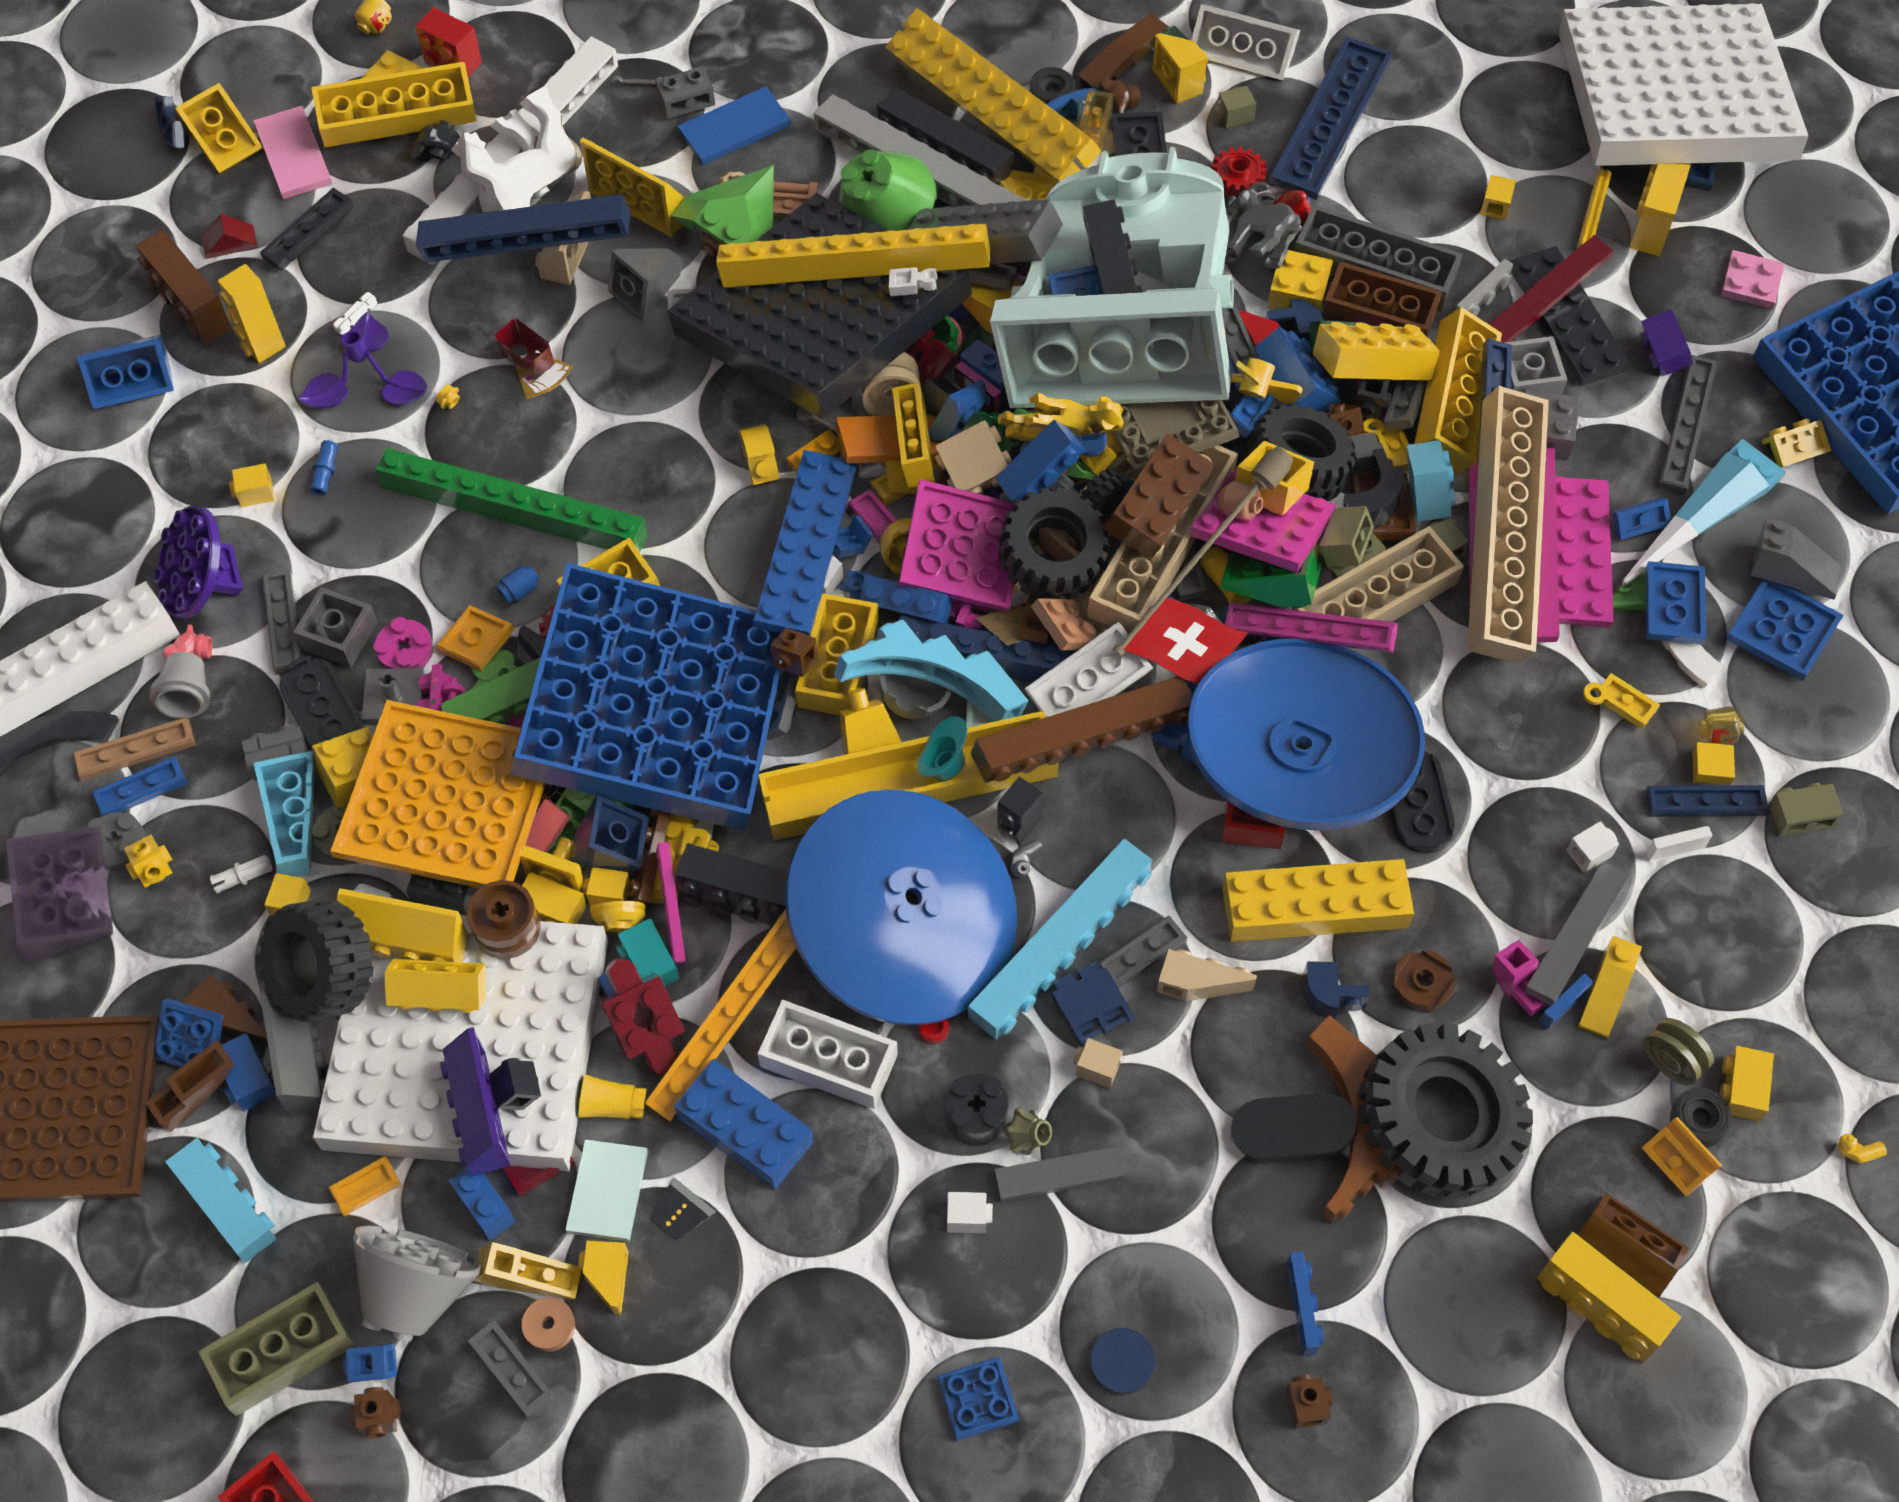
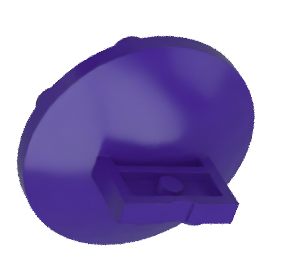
M193 505L177 510L169 528L165 527L162 530V547L153 579L155 583H158V600L165 607L166 611L174 617L187 619L200 612L212 591L238 596L243 590V586L236 566L237 561L233 545L220 543L219 530L213 514L204 507ZM162 584L168 585L169 589L162 588Z

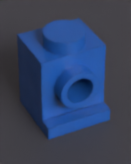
M395 1343L358 1346L346 1349V1355L343 1358V1370L347 1375L348 1383L382 1380L397 1376ZM370 1356H372V1368L368 1364Z

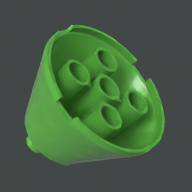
M868 149L853 157L841 170L842 181L838 204L889 230H907L914 221L916 214L925 208L933 209L934 202L937 200V188L931 172L923 162L907 153Z

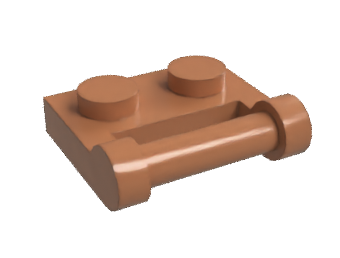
M774 179L773 219L783 220L810 197L818 193V182L798 184L775 182Z

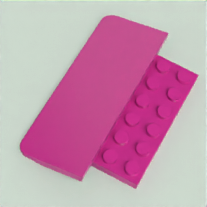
M1546 448L1537 643L1557 642L1560 637L1559 624L1611 628L1613 624L1609 484L1606 480L1556 477L1555 448ZM1478 459L1476 464L1469 467V617Z

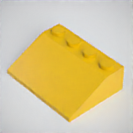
M585 138L580 140L589 192L597 197L623 194L631 216L673 237L683 225L674 220L672 214L685 197L668 183Z

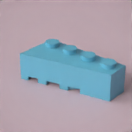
M313 751L255 762V772L278 873L296 877L310 874L311 829L313 826L316 781Z

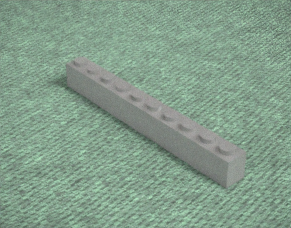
M833 94L813 112L816 131L857 154L873 149L875 151L903 152L919 159L929 169L934 178L937 198L952 207L1028 201Z

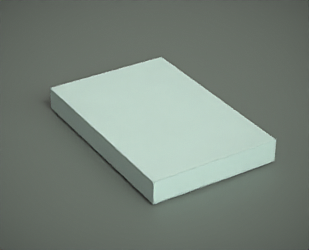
M585 1140L566 1226L567 1234L630 1242L648 1154L647 1148Z

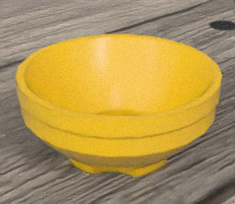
M634 901L603 902L590 906L591 918L599 926H604L607 933H621L637 925L645 917L646 910L644 903Z

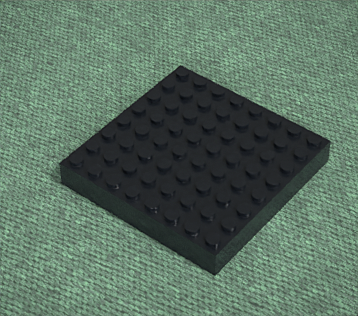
M816 193L756 241L875 233L890 230ZM968 269L936 271L937 289L928 291L918 288L917 294L890 296L889 275L723 288L718 270L667 310L674 335L824 419L970 297L972 289Z

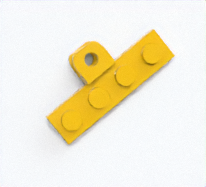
M671 813L664 842H669L678 902L679 891L675 872L686 844H693L717 852L719 851V845L715 841L710 840L711 835L708 831L696 828V819ZM659 867L649 903L664 904Z

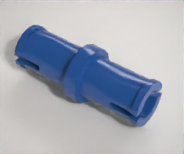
M323 440L321 442L318 460L313 464L314 475L309 491L316 496H326L330 476L334 475L335 472L334 461L339 446L333 441Z

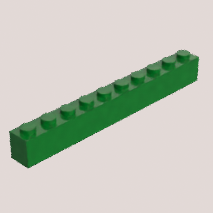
M390 448L385 449L375 469L381 487L384 489L606 550L630 538L638 551L641 552L648 536L643 517Z

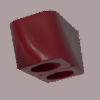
M513 318L496 333L495 337L500 354L534 380H537L555 364L549 342L517 318L516 321ZM522 345L528 349V354L525 358H521L511 349Z

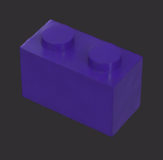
M1673 309L1641 321L1643 331L1639 335L1644 347L1650 346L1652 353H1649L1648 356L1653 369L1658 367L1661 375L1665 376L1693 365L1690 349Z

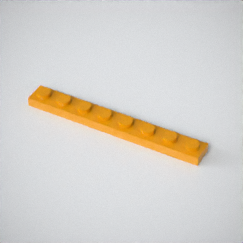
M786 909L645 1102L646 1105L671 1122L676 1115L674 1105L713 1059H717L796 950L789 929Z

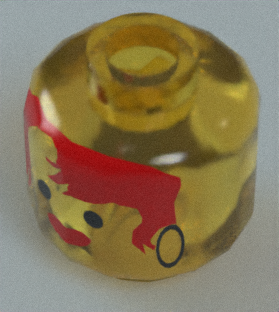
M1731 706L1708 709L1704 713L1703 720L1698 721L1701 738L1706 737L1708 743L1733 744L1739 740L1740 735H1744L1742 715Z

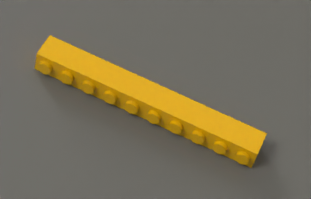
M969 224L762 242L729 243L719 245L716 263L724 288L890 275V269L917 267L918 272L928 268H934L936 271L989 267L990 243L986 224Z

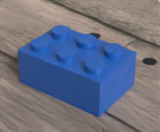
M1278 327L1254 347L1261 360L1275 366L1272 375L1275 381L1302 387L1301 396L1292 404H1299V407L1309 406L1313 410L1320 412L1329 409L1328 406L1333 403L1342 402L1336 393L1339 391L1337 385L1333 380L1326 377L1324 374L1326 369L1314 358L1311 353L1313 347L1305 338L1300 339L1293 331L1287 332Z

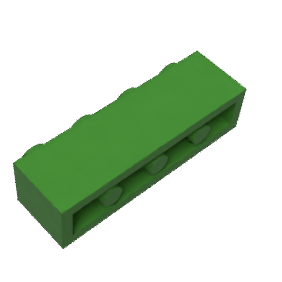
M541 657L441 703L443 712L500 724H506L507 721L514 717H524Z

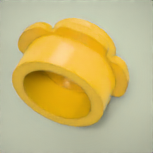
M450 384L445 385L437 394L435 401L440 404L442 409L446 407L452 409L460 399V396L457 394L459 388H453Z

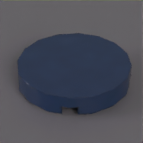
M1114 1328L1103 1333L1094 1343L1090 1355V1366L1096 1382L1101 1387L1116 1395H1126L1142 1390L1151 1380L1155 1368V1353L1150 1342L1139 1332L1129 1328Z

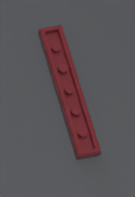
M1595 235L1589 238L1488 324L1502 333L1500 342H1512L1613 255V249Z

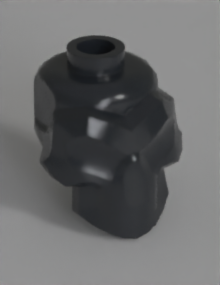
M440 120L439 124L426 125L420 134L417 135V140L411 148L409 157L420 159L424 152L427 151V155L441 161H446L448 155L454 154L451 149L458 142L457 140L460 138V135L454 130L455 126L443 120Z

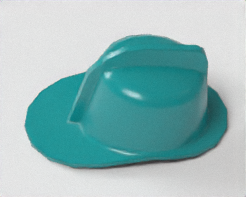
M957 716L949 717L935 727L924 751L917 761V770L921 775L925 777L933 776L940 782L951 780L963 769L965 754L962 747L968 733L967 724L964 719Z

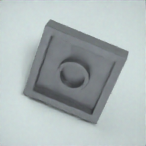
M424 668L366 669L362 709L364 725L378 724L387 700L417 706L419 699L424 698V693L420 690L419 676L425 674Z

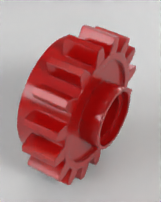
M1239 146L1238 151H1234L1232 147H1229L1228 153L1221 150L1219 157L1214 156L1211 169L1222 178L1224 195L1237 198L1243 190H1247L1257 182H1264L1266 180V161H1260L1261 154L1252 155L1253 149L1250 148L1245 152L1243 147Z

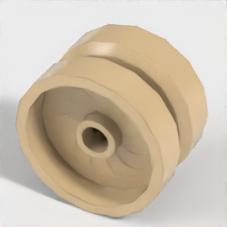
M903 352L861 387L863 405L868 413L873 416L895 415L892 388L918 382L920 384L918 365L915 360Z

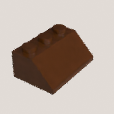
M1607 1193L1604 1194L1578 1234L1579 1237L1658 1299L1678 1272L1689 1250L1687 1246Z

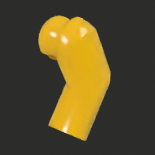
M1852 1134L1842 1135L1837 1146L1843 1156L1860 1164L1887 1154L1886 1147L1881 1141L1863 1146L1857 1143V1139L1853 1138Z

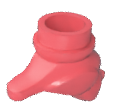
M188 625L187 631L181 634L172 645L165 648L163 653L164 659L176 652H189L197 655L202 660L210 659L212 654L211 636H204V634L196 635L193 631V626Z

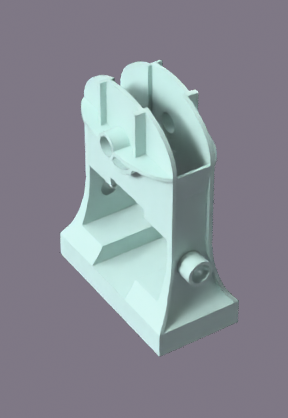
M1170 147L1169 153H1136L1108 157V151L1102 152L1099 165L1078 171L1066 177L1051 189L1047 199L1051 200L1063 223L1060 231L1042 261H1032L1026 282L1021 286H1013L1011 298L995 300L990 323L1009 407H1036L1035 403L1029 402V397L1036 393H1042L1049 398L1069 399L1082 405H1096L1098 399L1102 396L1109 397L1118 404L1228 399L1231 371L1222 309L1233 308L1234 286L1232 275H1223L1229 237V222L1226 215L1222 178L1213 169L1203 164L1177 159L1175 147ZM1115 199L1116 206H1121L1125 222L1121 223L1123 233L1128 232L1131 249L1127 251L1129 259L1135 260L1137 271L1177 288L1147 290L1143 293L1051 295L1047 276L1094 265L1082 217V207Z

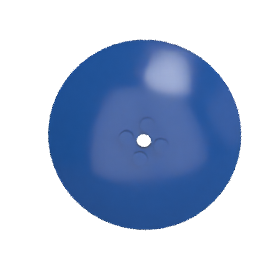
M876 790L852 796L839 802L822 814L806 831L792 856L786 880L785 905L794 944L803 962L822 987L844 1005L862 1015L898 1025H925L950 1019L966 1011L971 1002L1009 962L1016 938L1017 907L1012 882L1006 866L991 841L980 828L961 812L940 800L905 790ZM906 891H911L917 895V905H911L907 902L905 898Z

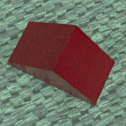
M220 214L201 236L206 259L258 248L252 224Z

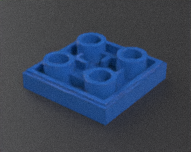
M165 999L162 1001L157 1029L155 1059L179 1067L184 1066L216 1040L220 1042L224 1015L172 999Z
M1000 1357L937 1375L938 1384L956 1441L1019 1422Z

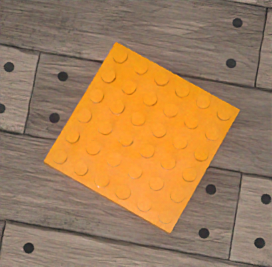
M387 700L330 851L332 857L481 888L490 882L499 880L514 881L521 860V850L526 844L545 786L544 782L511 775L514 755L522 728Z

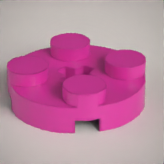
M403 617L393 619L390 624L379 632L374 642L375 652L380 664L385 669L423 668L433 654L432 639L428 629L417 621L406 620ZM408 642L410 648L408 650L403 648L399 651V645Z

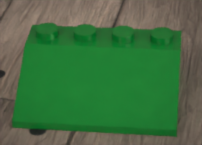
M1323 533L1297 573L1231 550L1221 581V589L1282 608H1303L1307 605H1312L1324 559L1319 552V541L1323 538Z

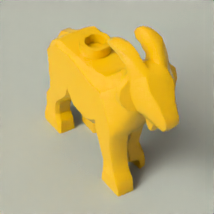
M1036 393L1029 397V402L1035 403L1036 408L1043 409L1042 412L1016 415L1010 411H1005L998 415V424L1007 426L1005 437L1020 441H1033L1054 419L1069 427L1075 436L1092 424H1099L1103 430L1110 431L1121 430L1124 424L1122 419L1123 408L1106 396L1100 397L1096 405L1086 406L1069 399L1049 398L1042 393Z

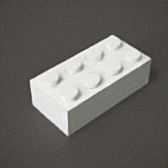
M785 1000L781 1001L758 1052L760 1067L874 1110L898 1055L897 1041Z

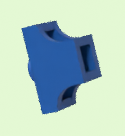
M977 339L960 354V362H964L1000 391L1005 387L998 354L992 348Z

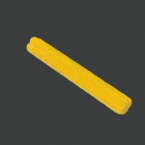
M1601 168L1597 172L1577 248L1596 234L1611 178L1610 170Z

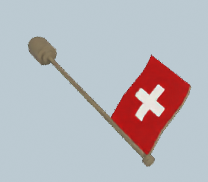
M1277 446L1273 450H1269L1252 469L1251 473L1254 476L1252 481L1255 485L1119 646L1116 645L1113 648L1117 655L1122 656L1125 651L1153 661L1181 679L1199 684L1207 672L1222 659L1229 656L1249 633L1228 627L1196 607L1171 599L1168 596L1259 488L1262 490L1267 488L1273 490L1289 472L1293 458L1285 450Z

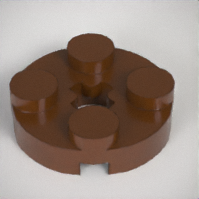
M1422 950L1421 953H1408L1400 959L1393 973V992L1407 1006L1416 1010H1422L1425 1013H1431L1436 1008L1442 1007L1450 999L1454 991L1455 978L1451 972L1452 967L1443 956L1433 951ZM1424 975L1430 977L1428 982L1431 985L1421 986L1416 976L1422 978Z

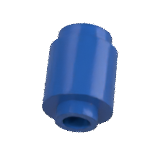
M520 565L499 580L500 583L495 587L507 604L513 601L517 603L538 588L537 581L539 577L532 567L526 568L524 565Z

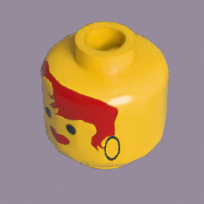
M364 0L354 13L355 19L358 22L356 26L367 35L370 32L376 35L381 34L392 19L391 7L384 0Z

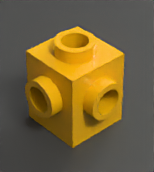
M152 834L124 848L130 861L125 864L133 880L140 878L145 888L151 884L161 882L165 877L172 874L168 865L172 858L165 845L160 847L157 845Z

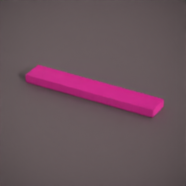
M1229 602L1225 620L1226 626L1239 631L1249 632L1247 635L1277 639H1301L1333 646L1393 653L1398 629L1396 622Z

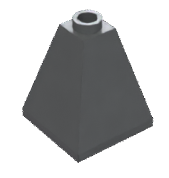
M669 248L615 249L611 255L608 292L641 320H645L680 277L683 259L680 254L672 252Z

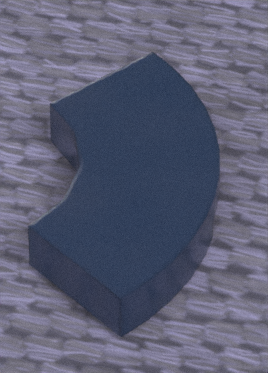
M173 96L155 97L158 125L166 133L163 136L164 140L171 147L184 148L183 121L179 120L176 115Z

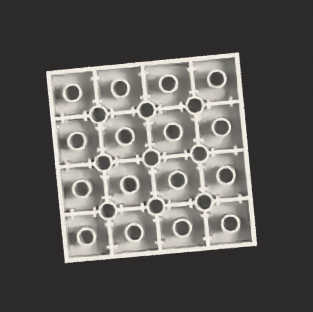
M1762 4L1564 9L1559 37L1595 166L1801 159L1808 139V133Z
M460 915L470 936L461 962L485 963L486 999L479 1010L470 1013H463L458 1011V1009L430 1011L425 1007H414L403 1010L398 1009L396 1006H387L385 970L393 959L401 958L390 956L388 959H382L374 956L371 959L374 973L369 979L371 986L367 994H364L366 997L354 1011L340 1016L313 1136L321 1150L461 1162L458 1148L463 1147L461 1137L456 1138L452 1119L457 1118L455 1108L450 1109L447 1101L446 1090L451 1088L449 1079L444 1080L442 1076L440 1062L444 1061L442 1049L466 1029L474 1027L485 1049L490 1073L499 1067L502 1061L508 1058H519L522 1061L534 1062L536 1075L539 1080L541 1097L524 1110L498 1108L510 1166L541 1169L552 1167L559 1168L562 1171H569L570 1155L572 1157L579 1117L581 1089L587 1070L601 988L598 977L603 976L608 947V938L604 926L540 921L541 931L538 940L529 951L519 957L500 959L491 957L481 950L468 925L467 916Z

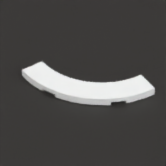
M1677 550L1662 561L1664 563L1693 566L1695 564V561ZM1662 641L1666 650H1669L1678 661L1677 665L1703 688L1707 687L1722 667V664L1699 644Z

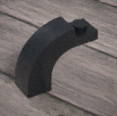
M1384 448L1373 449L1370 471L1376 486L1366 492L1344 495L1342 507L1366 506L1374 525L1373 529L1385 524L1397 511L1404 482L1402 467L1393 468V462L1387 458Z

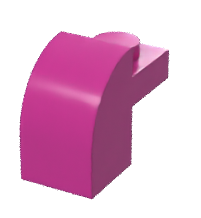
M1517 940L1495 954L1493 971L1506 997L1509 1000L1515 998L1530 1016H1533L1549 1004L1525 993L1526 986L1538 968L1539 960L1520 940Z

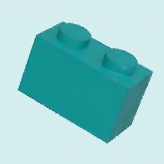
M651 918L618 934L620 945L616 948L620 957L633 962L641 978L654 972L660 976L664 987L679 980L677 967Z

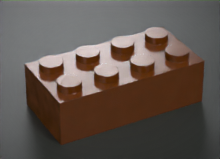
M164 229L136 245L140 254L137 259L142 268L148 272L144 274L147 281L153 288L156 286L159 288L158 293L165 304L171 303L173 305L171 308L178 320L186 321L185 326L193 338L198 336L205 345L232 329L217 293Z
M1340 262L1325 299L1322 318L1323 321L1367 323L1370 326L1390 324L1394 327H1404L1410 324L1419 327L1420 331L1428 338L1438 310L1442 291Z
M1167 432L1103 529L1151 561L1215 464Z

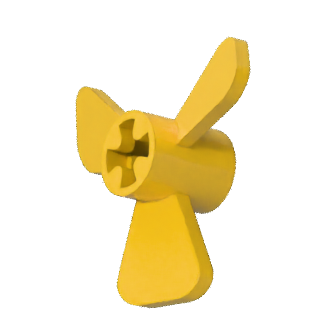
M1249 358L1247 366L1237 361L1236 366L1244 375L1231 374V382L1241 383L1239 392L1254 398L1265 399L1268 393L1283 403L1292 404L1302 394L1303 389L1299 385L1271 380L1275 366L1263 360Z

